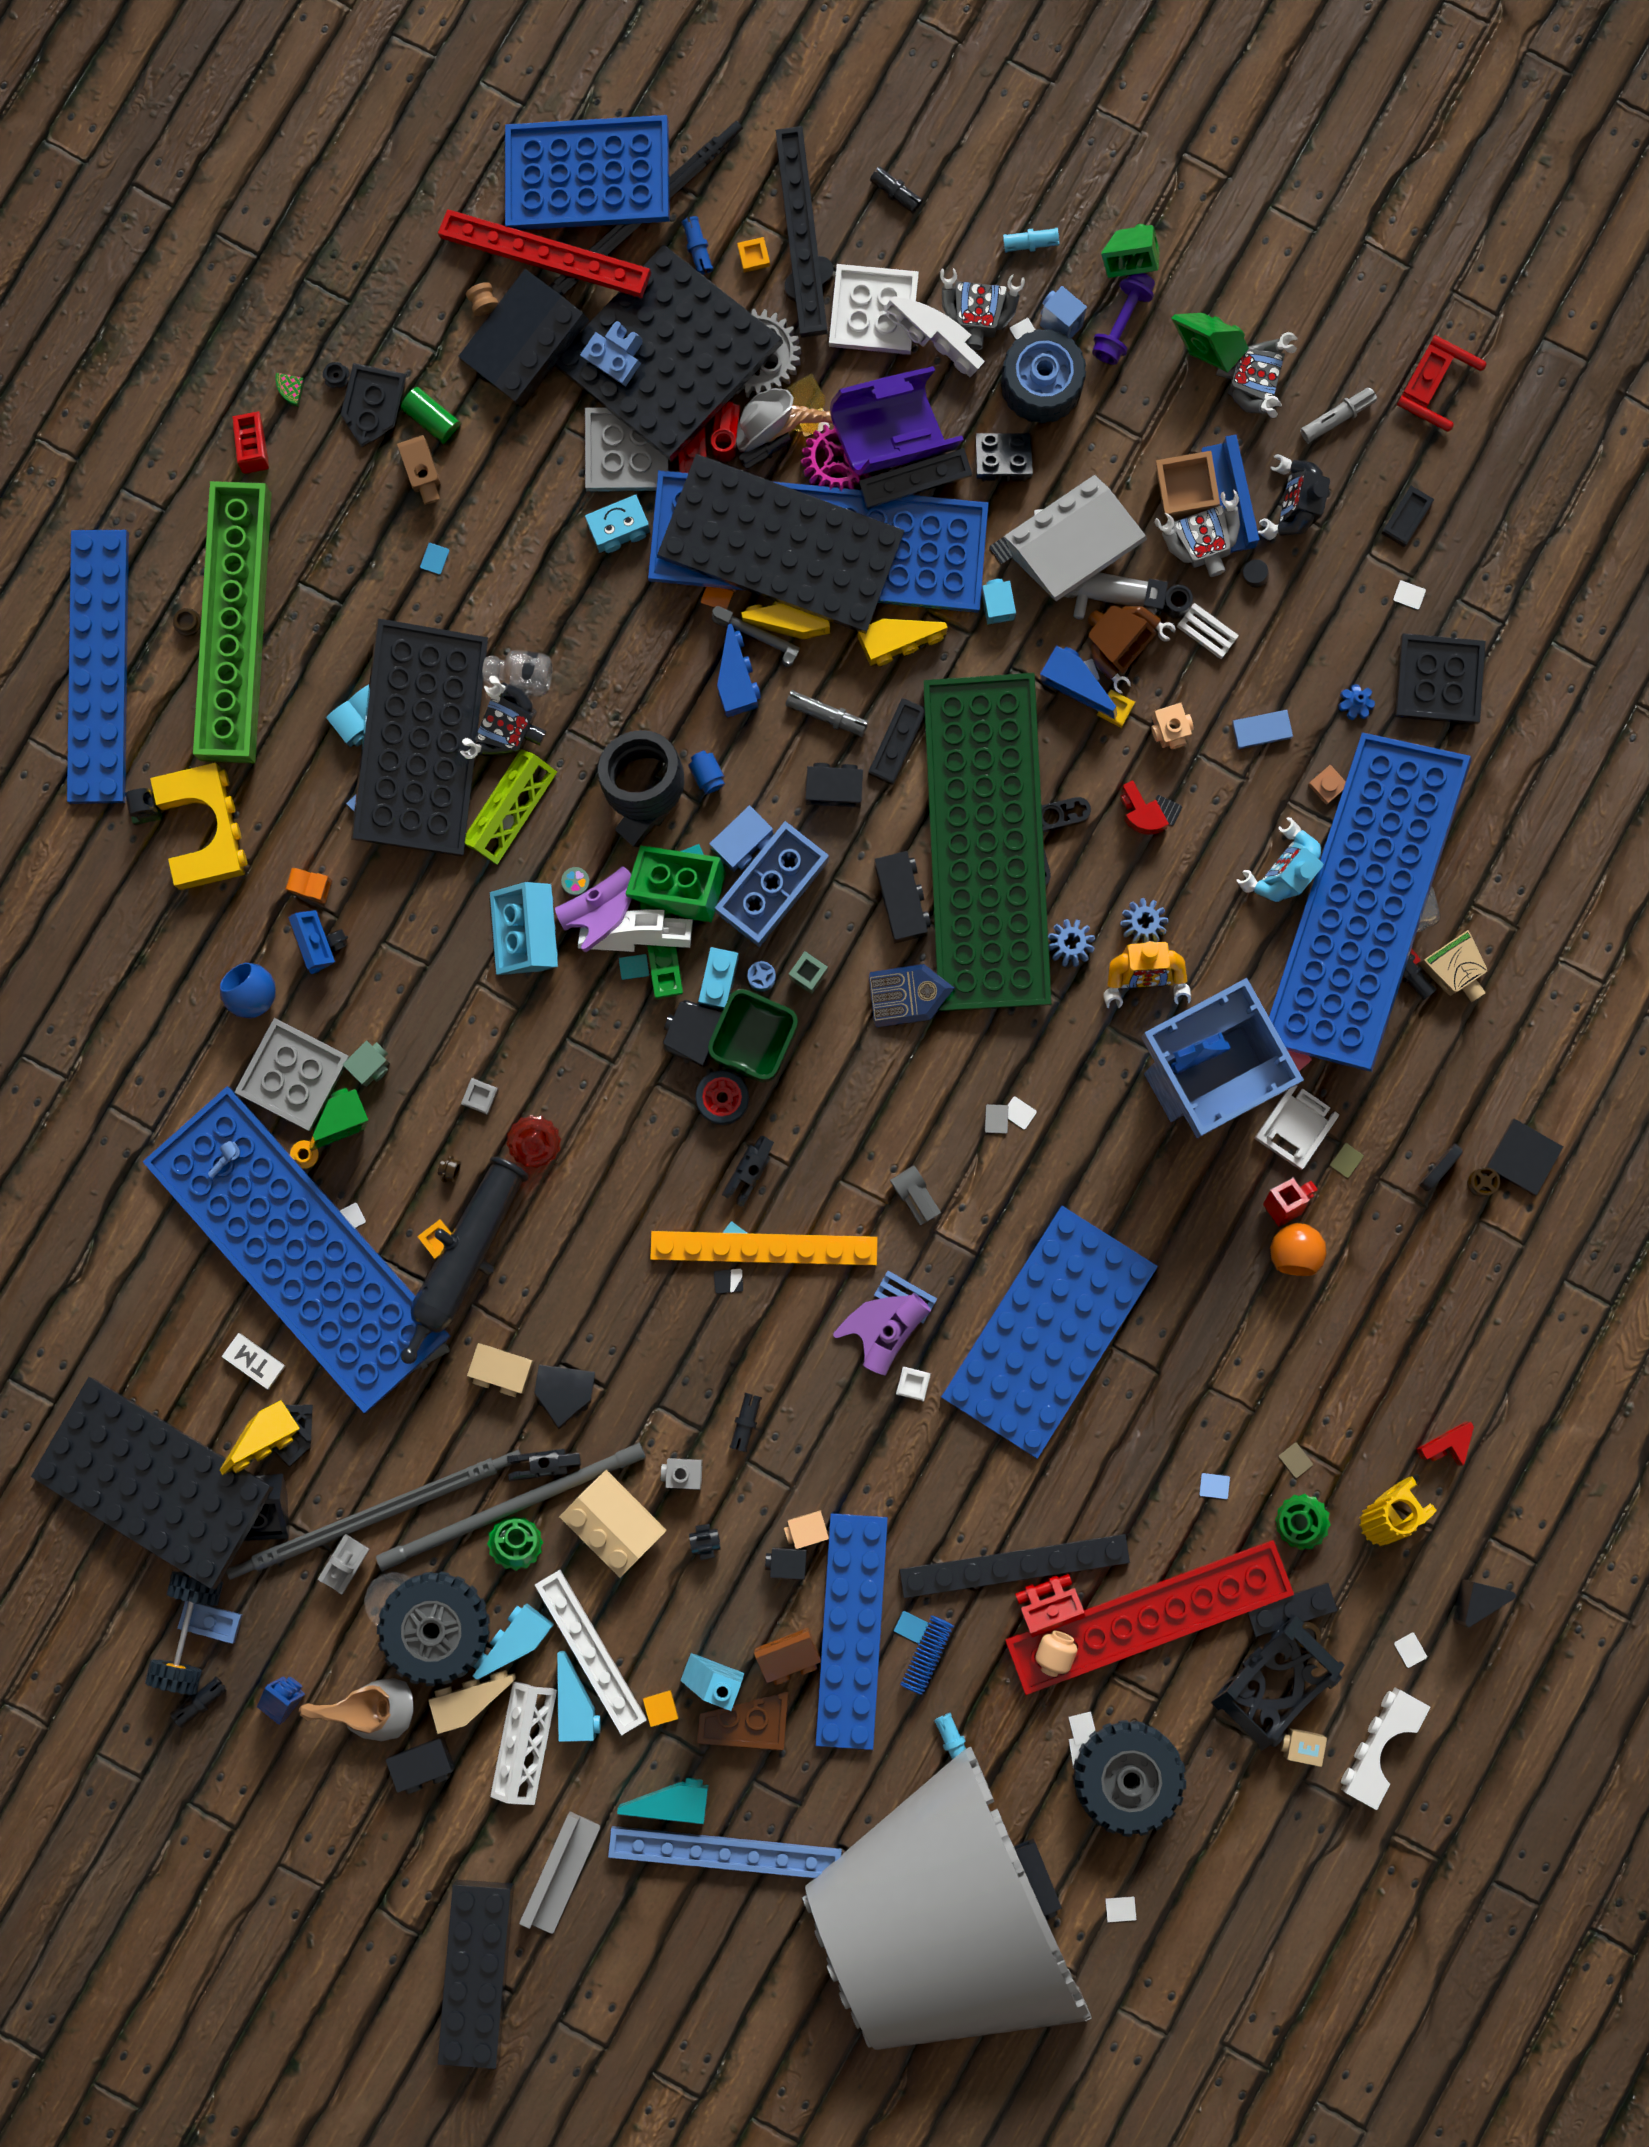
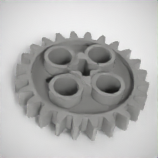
M755 309L752 310L751 314L782 337L783 344L760 367V375L756 376L754 374L736 393L739 394L742 389H745L746 397L748 398L752 391H756L757 395L773 387L782 389V381L790 384L788 374L796 375L797 371L794 366L800 365V358L797 356L801 354V348L796 346L799 344L798 336H793V326L786 328V319L778 323L777 313H774L769 318L765 309L761 316H757ZM769 362H775L777 364V366L774 369H767L764 367L765 364Z

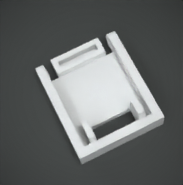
M1297 1085L1285 1092L1254 1139L1299 1170H1302L1340 1114L1334 1111L1329 1119L1326 1120L1324 1117L1330 1107L1304 1089H1301L1294 1098L1291 1095L1297 1088ZM1275 1134H1278L1298 1148L1294 1156L1271 1141Z

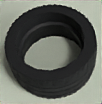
M647 730L630 731L612 740L604 749V752H602L598 762L599 783L608 803L622 816L632 820L654 819L671 810L679 801V798H681L685 784L684 769L676 749L664 736ZM641 758H654L667 765V772L662 781L652 789L637 793L626 792L616 786V779L619 773L630 762Z

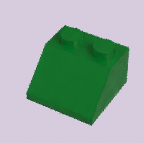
M1204 313L1175 314L1171 318L1190 355L1227 373L1249 350L1244 339V332L1236 325L1230 326L1225 324L1216 316L1212 318Z
M347 1088L331 1094L332 1098L328 1100L310 1142L311 1151L365 1130L368 1118L356 1089L348 1092Z

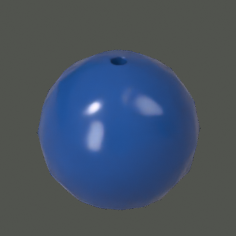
M239 964L231 969L220 983V999L227 1010L238 1017L254 1018L264 1014L269 1010L276 997L274 979L266 969L258 964Z

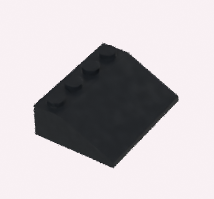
M524 269L458 357L519 406L523 407L555 366V363L588 323L589 319L564 297Z

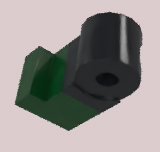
M139 788L125 793L129 816L132 817L134 825L162 820L161 809L156 805L153 791L148 788Z

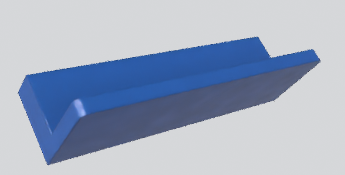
M1237 435L1225 436L1222 444L1203 447L1201 452H1212L1220 505H1223L1224 509L1226 508L1221 500L1222 492L1225 494L1226 501L1234 499L1233 490L1237 492L1239 497L1236 507H1238L1240 529L1237 542L1231 547L1230 553L1256 548L1259 542V535Z

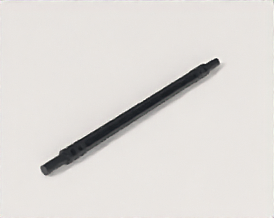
M738 121L732 123L718 137L714 136L669 177V199L725 149L724 146L743 129ZM642 223L615 225L588 251L607 256ZM561 274L549 287L563 296L579 279Z

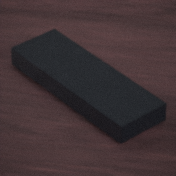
M901 699L868 771L869 775L891 785L894 784L924 719L925 707L907 699Z

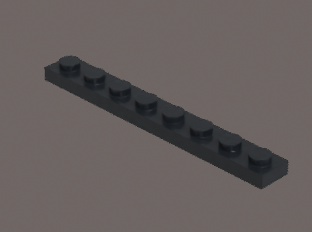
M803 127L777 129L775 131L800 336L803 338L826 335L828 330Z
M1126 1534L901 1568L900 1576L904 1598L1126 1564L1130 1563Z

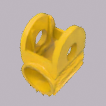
M1412 1476L1388 1489L1375 1500L1374 1504L1362 1510L1363 1514L1359 1517L1361 1519L1359 1526L1363 1530L1362 1534H1365L1367 1537L1366 1540L1372 1541L1373 1545H1387L1412 1535V1532L1417 1531L1418 1525L1425 1523L1436 1512V1508L1431 1503L1422 1508L1410 1490L1417 1485ZM1402 1501L1411 1508L1412 1513L1402 1521L1391 1504Z

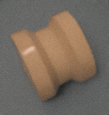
M490 283L477 284L466 292L467 299L473 304L472 311L475 316L487 315L498 305L497 298L492 295L493 288Z

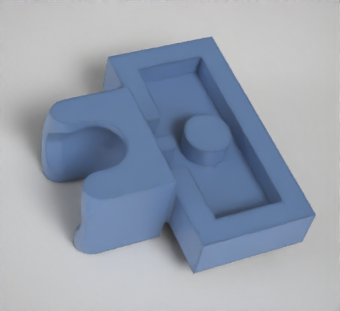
M616 321L606 334V338L595 332L580 355L626 387L641 365L633 356L643 341L635 332H631L624 339L627 330L619 321Z

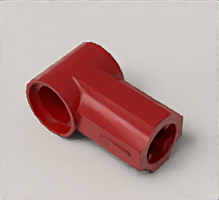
M727 402L715 415L711 444L714 457L721 462L733 460L737 453L736 443L740 406L733 402ZM721 442H728L731 444L726 449H721L717 447Z

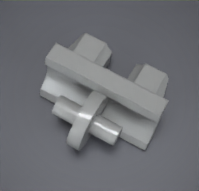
M345 1534L317 1580L343 1594L370 1549Z

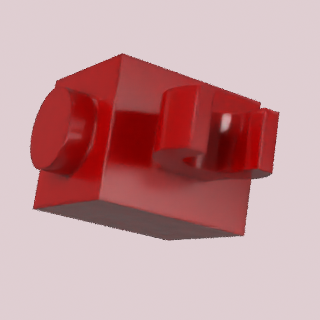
M1292 1178L1271 1189L1263 1205L1278 1227L1302 1215L1308 1202L1314 1197L1313 1193L1317 1192L1318 1189L1312 1181L1300 1187L1295 1179Z

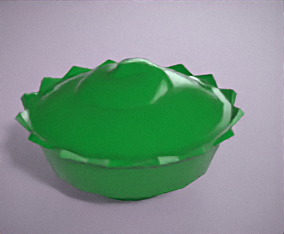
M1306 1494L1300 1496L1293 1495L1290 1499L1284 1500L1283 1505L1278 1508V1515L1275 1518L1277 1523L1276 1530L1280 1533L1281 1539L1287 1542L1290 1547H1297L1300 1550L1305 1548L1313 1549L1315 1545L1322 1544L1323 1538L1328 1536V1528L1331 1525L1328 1520L1330 1513L1325 1510L1324 1503L1318 1502L1316 1497H1309Z
M513 1516L511 1518H503L500 1523L494 1525L493 1530L489 1533L487 1545L490 1548L489 1555L494 1557L496 1564H502L505 1569L512 1568L517 1571L521 1567L528 1568L530 1563L536 1562L537 1556L542 1553L541 1546L543 1541L541 1539V1532L536 1528L535 1523L529 1522L526 1518Z

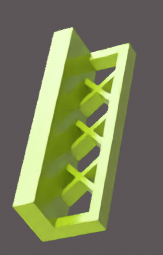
M521 749L467 831L465 845L478 851L498 865L557 771L535 754ZM539 766L546 771V774L540 782L534 783L533 773ZM528 790L529 800L525 805L518 806V796L521 792ZM513 814V825L511 828L503 830V819L506 815ZM498 837L499 846L494 854H491L485 847L492 838Z

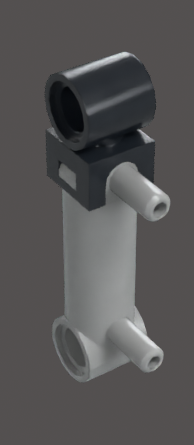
M1101 572L1064 596L1067 598L1077 597L1073 615L1076 619L1084 618L1088 599L1124 606H1142L1157 616H1160L1162 610H1164V613L1173 619L1184 617L1193 602L1191 590L1183 585L1172 586L1167 591L1168 582L1149 579L1147 582ZM1180 597L1184 601V606H1174L1171 598Z

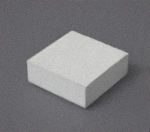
M903 1367L896 1394L924 1401L931 1373Z

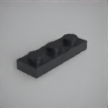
M1326 1582L1295 1592L1290 1597L1247 1612L1254 1636L1257 1637L1276 1631L1295 1615L1304 1622L1338 1610L1329 1583Z

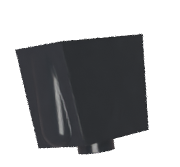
M689 1000L680 1002L675 1015L670 1014L666 1021L664 1030L668 1032L663 1042L664 1050L667 1053L704 1068L709 1057V1041L722 1012L714 1011Z

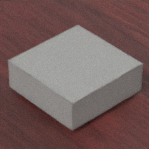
M471 1078L461 1104L488 1115L498 1088Z

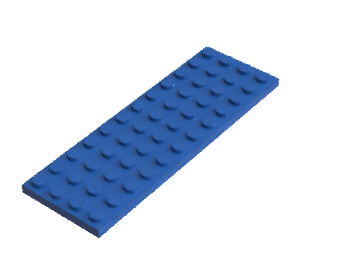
M658 470L648 581L744 590L657 558L659 548L688 476V473ZM774 482L904 530L878 603L979 613L988 502L911 495L866 509L861 490L843 488L841 491L840 488L834 487L830 490V487Z
M1361 734L1320 860L1324 865L1314 878L1269 1016L1288 1051L1369 1072L1373 1071L1472 761L1471 756L1372 734Z
M225 1087L143 1161L363 1413L366 1414L451 1337L446 1330L440 1333H430L421 1343L417 1351V1359L414 1363L405 1364L401 1360V1351L408 1347L415 1333L416 1324L411 1319V1306L415 1295L230 1087ZM229 1141L235 1142L240 1150V1156L224 1165L214 1178L208 1175L209 1171L224 1156L220 1147Z

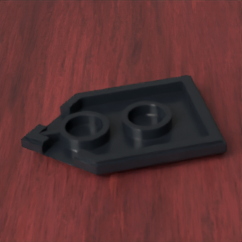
M353 363L341 416L361 447L366 446L395 428L407 374Z

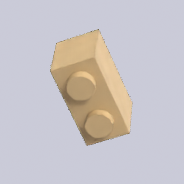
M478 1343L467 1376L474 1378L473 1384L489 1388L491 1383L501 1387L500 1393L516 1397L517 1392L524 1394L535 1361Z

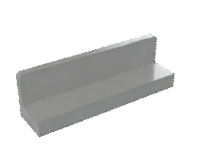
M569 1812L521 1918L520 1925L529 1929L531 1925H534L544 1931L554 1933L600 1830L599 1824Z

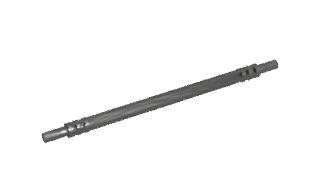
M518 1449L494 1460L492 1458L486 1459L466 1469L288 1542L264 1550L261 1553L252 1555V1559L228 1568L226 1571L228 1578L231 1580L253 1570L261 1571L264 1568L271 1567L274 1564L340 1538L345 1534H350L471 1483L498 1473L497 1470L512 1465L507 1463V1456L519 1455L521 1452Z

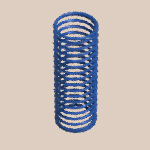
M931 1615L929 1620L944 1628L928 1622V1625L941 1632L929 1627L925 1628L939 1636L927 1631L923 1632L939 1641L922 1635L923 1638L936 1645L920 1639L921 1642L934 1649L922 1644L918 1645L934 1654L916 1648V1650L931 1658L914 1652V1654L929 1662L912 1656V1658L929 1667L911 1660V1663L926 1671L910 1664L908 1666L924 1675L906 1669L923 1680L904 1673L921 1684L903 1677L904 1680L919 1688L905 1682L900 1683L901 1686L920 1695H924V1688L927 1687L925 1683H929L927 1679H931L929 1675H933L932 1671L935 1670L933 1666H937L935 1662H939L937 1658H941L939 1654H942V1651L940 1649H944L942 1645H946L944 1641H948L946 1637H950L949 1633L952 1632L949 1628H954V1625Z

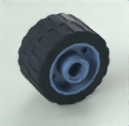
M1037 329L1023 334L1008 349L1001 376L1002 395L1007 402V406L1020 418L1022 417L1030 422H1054L1068 415L1077 405L1086 377V362L1080 347L1078 348L1075 344L1076 342L1065 336L1064 333L1056 332L1052 329Z

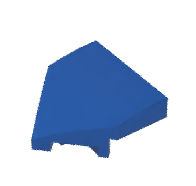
M1219 1032L1174 1052L1176 1061L1171 1063L1170 1066L1174 1075L1228 1052L1231 1048L1228 1041H1225L1222 1033Z

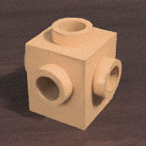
M1182 703L1156 710L1153 713L1152 720L1154 725L1151 726L1152 734L1156 742L1160 741L1162 748L1170 746L1171 749H1177L1187 744L1186 741L1192 735L1191 731L1194 730L1190 715H1185Z

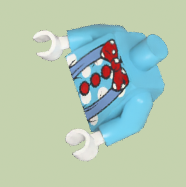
M1286 818L1291 823L1287 829H1282L1279 826V830L1288 839H1294V841L1261 881L1257 882L1251 871L1244 870L1242 873L1246 880L1240 881L1237 879V882L1244 892L1249 893L1254 890L1256 894L1275 902L1297 896L1303 892L1324 865L1319 860L1321 856L1320 844L1305 831H1301V828L1292 818Z

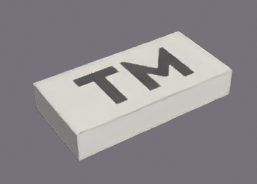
M240 1333L237 1334L222 1355L224 1359L266 1389L271 1388L286 1367Z

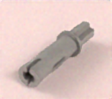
M1366 388L1350 399L1344 398L1340 405L1302 427L1300 433L1303 439L1309 444L1350 417L1356 418L1358 412L1376 402L1375 392L1373 389Z

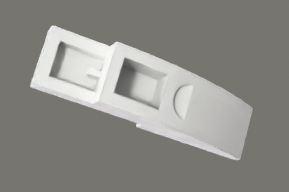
M895 296L883 308L888 318L906 330L908 337L913 342L919 343L924 347L931 340L937 351L947 355L961 373L971 377L985 362L965 343L971 334L938 310L920 302Z
M664 910L627 911L622 923L591 949L634 952L635 944L690 948L692 920L664 918ZM580 928L578 948H581L589 933V929Z

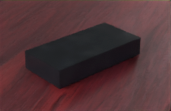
M1411 485L1381 534L1405 547L1434 499Z

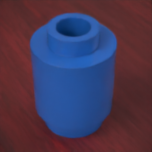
M701 751L691 757L692 762L688 764V767L700 790L703 789L705 794H710L725 785L723 781L725 776L713 753L707 754L706 751Z

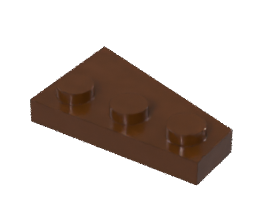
M788 1692L733 1705L731 1711L721 1708L700 1714L697 1744L784 1751Z

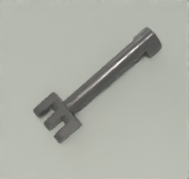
M716 606L713 609L712 621L725 628L732 624L734 629L785 652L782 661L785 667L793 665L800 647L734 617L733 612L720 606Z

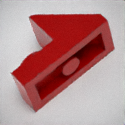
M1463 1422L1418 1447L1416 1450L1421 1459L1430 1458L1433 1462L1447 1454L1445 1449L1448 1448L1456 1464L1464 1466L1474 1426L1472 1422Z

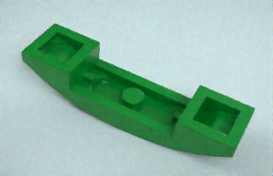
M640 902L641 910H661ZM664 911V918H671V913ZM647 945L655 999L682 995L683 988L676 947Z

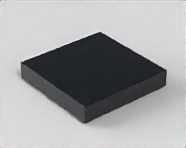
M1514 1118L1511 1120L1486 1167L1493 1169L1500 1177L1536 1196L1564 1146Z

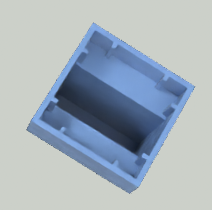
M1247 978L1148 1030L1141 1036L1154 1060L1151 1067L1144 1073L1170 1122L1185 1116L1196 1138L1304 1080ZM1219 1032L1222 1033L1224 1040L1228 1041L1231 1048L1228 1052L1174 1075L1170 1066L1171 1063L1176 1061L1174 1052Z

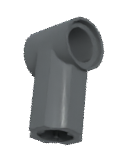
M914 1165L890 1179L895 1191L901 1200L906 1202L920 1226L941 1213L927 1191L925 1181Z

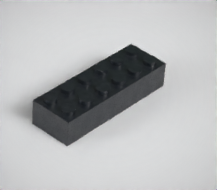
M457 1879L452 1885L437 2065L496 2069L500 2062L514 1892L513 1883Z

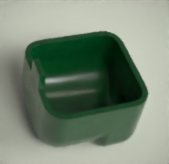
M744 989L736 990L728 998L709 1041V1054L716 1063L735 1073L759 1082H769L777 1076L797 1033V1015L790 1008Z

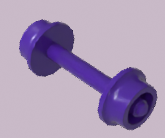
M1145 273L1128 275L1126 279L1121 280L1119 286L1128 295L1123 308L1109 335L1098 333L1094 336L1093 341L1095 345L1092 354L1104 363L1115 365L1121 356L1127 354V347L1119 341L1137 301L1150 302L1153 300L1154 294L1152 291L1155 281Z

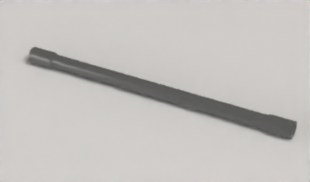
M639 1442L616 1452L608 1458L408 1544L397 1546L376 1555L378 1565L381 1571H385L407 1561L411 1557L599 1477L605 1470L611 1472L646 1458L644 1450Z

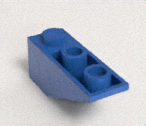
M732 624L727 626L717 684L718 693L727 718L758 708L757 699L761 698L757 682L751 683L749 673L753 672L748 656L743 658L740 650L741 647H744L740 631L734 632Z
M281 1677L265 1687L257 1708L277 1724H282L305 1696V1693L301 1691L302 1685L292 1677L287 1679Z

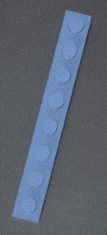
M612 1826L608 1858L817 1878L822 1874L823 1870L841 1857L842 1849Z

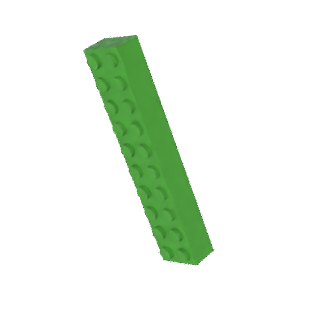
M210 481L193 755L199 761L255 763L272 495L266 483Z

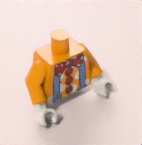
M1149 941L1127 945L1124 952L1114 958L1109 965L1107 986L1110 988L1103 994L1107 1008H1109V1003L1113 999H1116L1118 1008L1122 1006L1123 1000L1118 988L1173 985L1174 983L1177 984L1174 987L1175 1003L1178 1004V996L1186 995L1188 1003H1190L1191 991L1190 987L1185 984L1187 982V973L1184 958L1175 951L1169 950L1167 942L1154 943Z

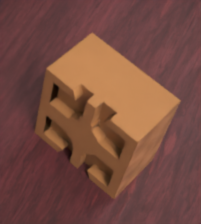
M1211 451L1156 460V474L1164 523L1168 521L1165 513L1172 516L1174 521L1220 506Z

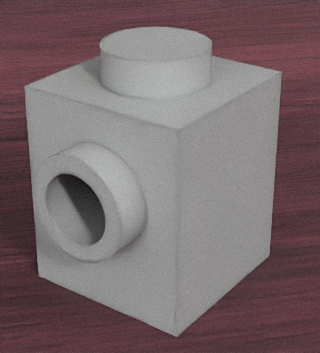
M668 1458L667 1464H662L661 1481H666V1488L701 1489L703 1460Z

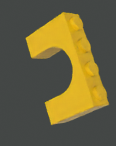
M212 763L150 778L156 805L161 810L200 803L211 807L217 818L216 835L206 848L168 859L174 886L179 890L245 875L244 866H247V858L244 850H240L238 840L241 839V832L238 823H233L231 813L235 812V805L232 797L227 796L225 786H229V779L226 770H222L217 763Z

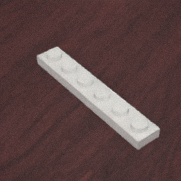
M561 1570L535 1584L620 1734L623 1735L646 1721L647 1718Z

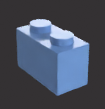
M1063 286L1056 293L1051 291L1042 303L1044 307L1040 312L1042 315L1040 326L1045 330L1052 329L1056 332H1062L1065 336L1072 339L1083 326L1087 306Z
M749 805L709 843L710 849L733 872L738 868L743 870L753 860L751 855L758 848L762 850L772 838L773 828Z

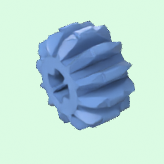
M1145 898L1140 899L1139 907L1136 903L1131 902L1129 904L1131 911L1124 910L1122 912L1123 917L1128 920L1121 921L1120 926L1123 928L1129 927L1123 935L1126 938L1133 934L1135 937L1132 940V944H1137L1139 938H1142V943L1149 942V938L1154 943L1159 942L1160 939L1157 934L1165 935L1167 930L1160 925L1167 924L1168 918H1159L1165 912V909L1162 907L1155 911L1156 901L1152 900L1149 907H1147ZM1142 917H1146V921L1150 920L1151 922L1146 929L1142 928L1143 924L1140 926L1138 924Z
M1066 919L1063 922L1064 929L1056 924L1053 929L1057 934L1051 933L1048 935V939L1055 942L1049 945V951L1057 950L1052 959L1056 961L1060 956L1064 957L1062 966H1066L1069 959H1071L1072 965L1077 967L1079 965L1078 957L1086 962L1089 957L1085 952L1092 953L1094 951V947L1086 943H1091L1095 940L1094 935L1085 936L1090 929L1088 925L1084 926L1082 930L1078 929L1080 920H1076L1073 927H1071L1069 920ZM1068 937H1072V941L1077 940L1078 943L1074 949H1069L1070 945L1065 946L1064 943H1066Z

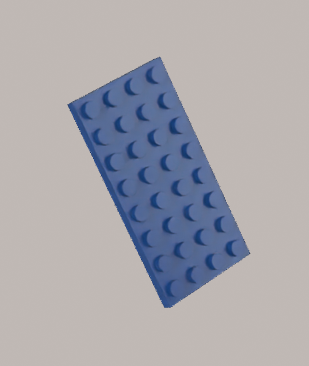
M1061 1206L941 1398L1038 1459L1158 1266L1064 1206Z

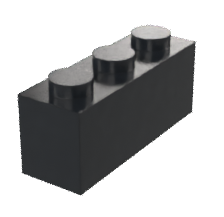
M904 851L876 858L874 865L894 944L927 936V928L931 927L928 911H922L920 901L925 899L921 884L916 885L914 874H918L914 857L909 858L908 852Z

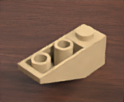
M503 1670L491 1674V1680L480 1683L479 1679H473L463 1682V1688L452 1691L451 1686L434 1691L435 1696L428 1701L437 1734L466 1726L516 1679L515 1673L508 1675L507 1671Z

